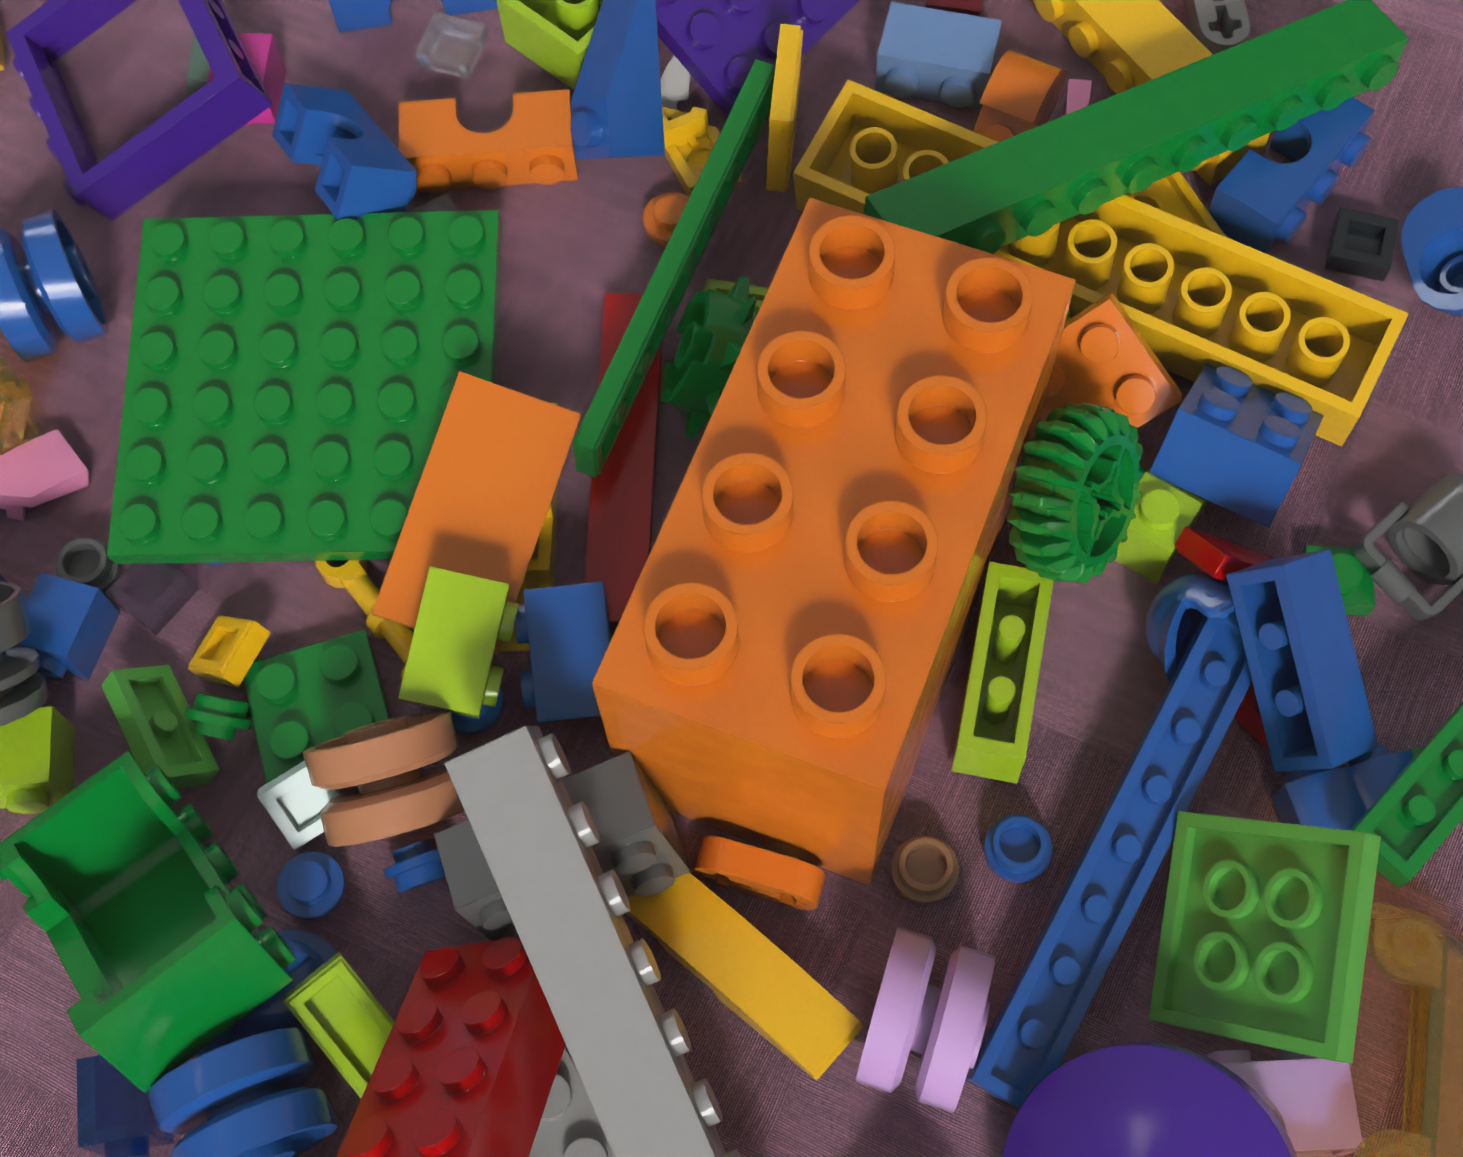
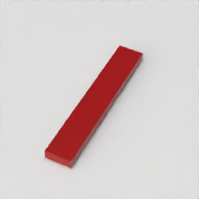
M605 293L598 388L643 294ZM663 342L601 474L597 475L596 478L591 477L584 583L602 581L606 583L610 630H616L651 552Z

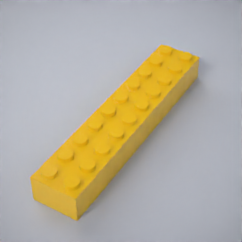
M848 79L793 172L796 207L804 211L809 198H813L863 214L866 196L998 142ZM1127 195L1104 203L1090 214H1078L1052 225L1041 235L1035 237L1027 236L1003 246L994 253L1001 257L1076 279L1069 305L1071 310L1070 318L1112 292L1163 367L1169 372L1196 382L1206 364L1216 368L1226 366L1245 373L1251 378L1254 385L1275 394L1284 392L1301 397L1312 406L1313 411L1324 415L1315 435L1341 447L1360 418L1409 315L1405 311Z

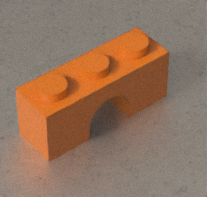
M570 89L513 93V112L511 118L503 127L489 133H476L463 127L456 98L399 102L398 150L417 171L416 192L436 194L455 189H497L507 185L533 183L552 185L560 181L578 180V161L575 160L574 140L571 135L572 99Z

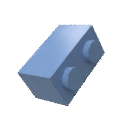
M891 2L877 53L875 91L889 93L900 98L912 97L946 103L958 108L969 107L981 110L983 105L979 102L994 71L1002 20Z

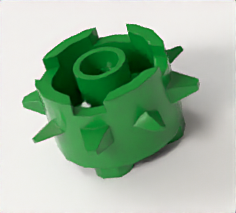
M741 276L728 294L708 289L707 292L701 289L697 291L686 307L675 332L683 335L676 351L675 361L672 362L665 359L660 382V400L672 404L676 409L680 410L681 415L685 414V437L693 439L707 420L710 421L760 307L755 306L757 301L755 296L749 299V277Z

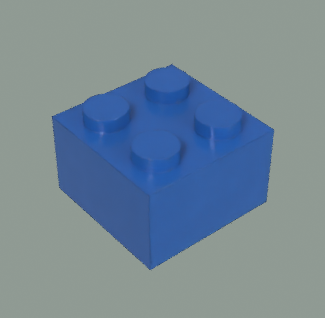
M1206 364L1179 407L1149 473L1269 528L1306 457L1324 415L1313 411L1312 406L1301 397L1284 392L1275 394L1254 385L1248 375L1235 368L1226 366L1216 368Z

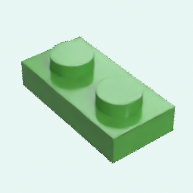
M169 664L111 670L101 686L138 763L146 772L155 765H158L177 789L209 784L220 769L204 736L195 733L196 720L184 717L186 707H189Z

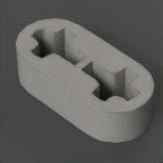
M1184 0L1191 33L1213 55L1247 41L1250 33V20L1245 0H1218L1215 2L1214 0ZM1216 24H1220L1222 34L1220 31H1214Z

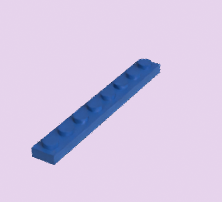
M1235 611L1225 618H1208L1203 615L980 1048L974 1068H970L966 1076L967 1081L1018 1111L1036 1086L1050 1073L1058 1069L1175 836L1178 811L1187 812L1252 682Z

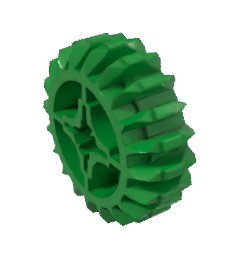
M1067 403L1063 409L1053 408L1047 417V421H1039L1035 427V439L1024 444L1025 456L1021 466L1014 468L1017 473L1015 487L1009 491V495L1013 497V504L1007 514V521L1013 524L1009 534V543L1016 547V560L1026 564L1027 570L1037 572L1040 577L1056 582L1072 583L1075 581L1086 584L1092 576H1100L1103 573L1107 562H1113L1117 558L1118 545L1120 542H1125L1128 539V526L1131 519L1136 518L1134 513L1136 501L1142 495L1138 491L1139 480L1144 474V467L1139 465L1143 454V447L1137 443V427L1129 424L1128 416L1115 413L1113 409L1094 404L1081 403L1078 405Z

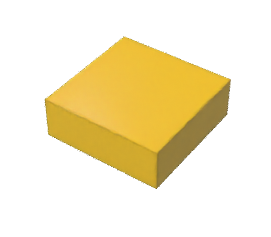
M220 615L208 631L188 664L189 667L187 669L202 680L239 687L271 632L254 620Z

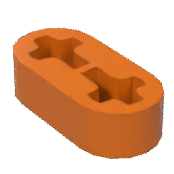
M716 836L704 837L693 869L695 875L712 884L801 910H815L817 908L826 879L825 872L810 863Z

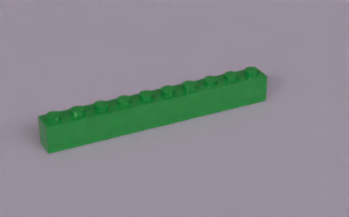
M1346 0L870 194L865 198L863 214L994 254L1003 246L1027 236L1035 237L1041 235L1052 225L1073 216L1090 214L1104 203L1127 193H1139L1148 188L1153 182L1176 172H1188L1197 167L1202 161L1228 150L1237 151L1246 146L1251 140L1272 131L1286 130L1298 120L1319 111L1333 110L1345 100L1368 90L1377 91L1383 88L1396 75L1399 68L1398 61L1409 37L1371 0Z

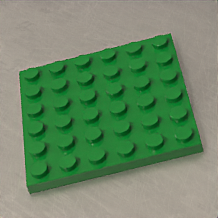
M499 210L367 213L357 220L350 218L337 220L333 214L144 218L107 557L115 564L391 560L459 371L496 384L502 219Z

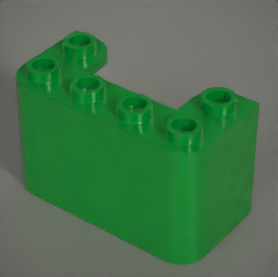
M127 751L0 842V879L3 882L8 879L28 898L22 907L26 914L46 932L81 999L66 1010L78 1035L138 1089L148 1093L150 1087L164 1075L188 1062L294 979L287 966L297 960V958L272 925L265 930L261 929L260 925L264 923L263 919L268 916L267 912L243 882L237 887L233 886L231 881L239 876L240 872L217 842H214L209 847L206 845L205 841L212 837L214 833L196 808L189 803L180 810L174 802L182 796L158 765H155L146 772L131 753Z

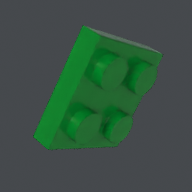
M366 629L253 662L243 679L266 783L305 760L303 752L306 749L343 736L345 732L391 719L371 638Z

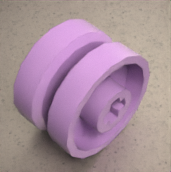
M898 927L875 1004L855 1082L891 1093L900 1085L909 1052L913 1051L922 1054L914 1087L918 1102L954 1113L962 1093L968 1069L974 1068L983 1039L990 1009V1003L986 1001L993 975L995 956L960 945L949 956L941 986L932 985L928 982L936 955L933 937Z

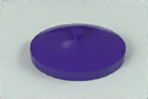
M1144 1041L1124 1042L1089 1051L1066 1062L1050 1073L1036 1086L1016 1114L1007 1135L1002 1157H1297L1283 1125L1270 1106L1237 1074L1209 1057L1192 1050L1166 1043Z

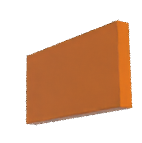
M459 371L372 611L373 616L415 629L430 566L509 584L507 601L516 603L581 414ZM502 640L497 641L495 657L498 656Z

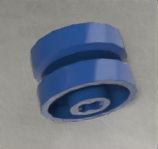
M55 209L26 218L22 222L21 238L23 247L11 233L2 227L0 228V328L20 359L28 363L56 353L60 339L58 325L65 335L78 344L108 334L107 317L92 272L69 228Z
M285 1028L240 1039L186 1062L164 1075L149 1089L148 1099L159 1130L178 1135L187 1134L175 1145L169 1157H296L332 1135L338 1125L326 1092L318 1088H298L306 1081L315 1067V1062L304 1033L297 1028Z

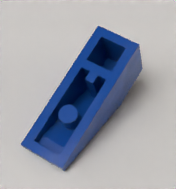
M603 0L571 100V135L574 140L575 160L622 159L665 155L655 0Z

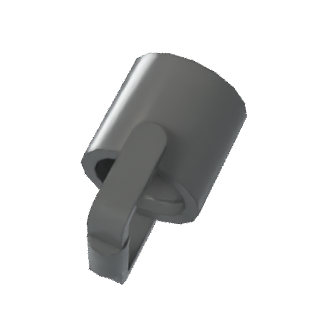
M1449 473L1442 475L1409 507L1403 501H1400L1354 544V555L1370 572L1369 576L1396 605L1400 604L1416 620H1426L1437 615L1463 591V474ZM1387 529L1388 540L1394 553L1407 568L1430 583L1448 585L1430 603L1416 590L1417 587L1390 559H1386L1373 545Z

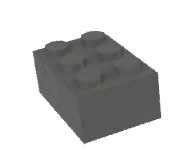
M630 751L563 779L573 805L583 801L596 824L600 842L592 845V848L603 873L610 870L615 871L622 883L627 898L633 895L646 897L661 893L674 884V878L691 872L665 799ZM469 820L435 833L434 837L455 911L491 941L505 937H519Z

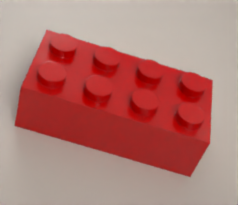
M505 937L494 941L455 947L446 946L436 950L425 951L336 1157H529L566 1044L520 937Z

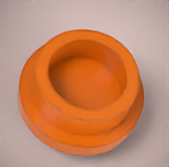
M677 192L663 193L651 199L643 211L644 229L647 235L659 246L666 248L690 198L689 196Z

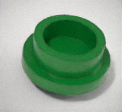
M204 693L196 694L194 707H186L184 716L185 718L197 721L195 733L227 740L235 739L237 728L250 730L252 720L246 718L249 708L248 702Z

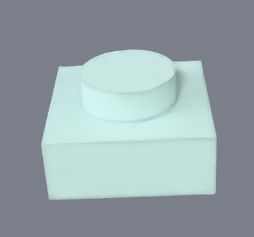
M305 760L260 787L257 791L258 799L293 850L324 832L319 812L331 798L342 794L340 789L325 790L312 786Z

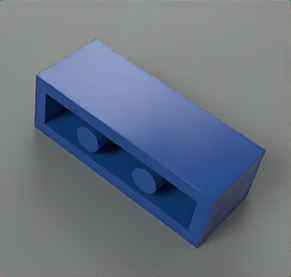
M1327 549L1275 558L1227 574L1274 772L1331 769L1379 747L1331 550Z

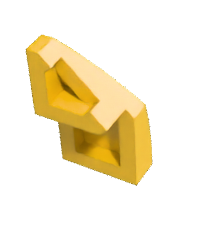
M662 107L665 156L684 192L690 197L720 132L717 127L708 124L706 109L692 107L691 112L687 113ZM740 175L737 183L742 181V175Z

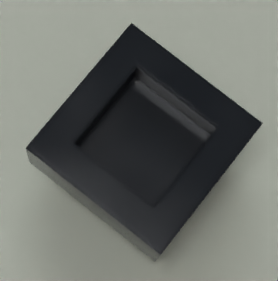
M1340 207L1333 221L1324 269L1384 282L1391 269L1399 220Z

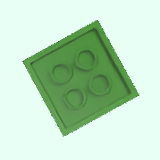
M1178 811L1149 1020L1335 1062L1352 1064L1381 836L1360 831Z

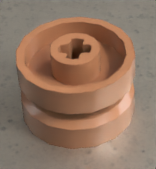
M438 711L409 718L401 716L371 723L347 731L343 736L317 744L303 752L312 786L325 790L358 786V788L331 798L319 812L329 846H349L388 838L440 822L465 811L446 766L421 769V767L448 757L458 746L459 742L450 711Z

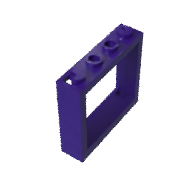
M48 0L6 32L16 56L12 60L13 65L20 76L27 82L32 97L29 98L30 106L44 122L49 134L46 144L63 167L67 177L64 180L65 189L79 206L82 207L87 204L108 219L114 220L273 105L222 0H178L215 78L99 163L55 61L136 0Z

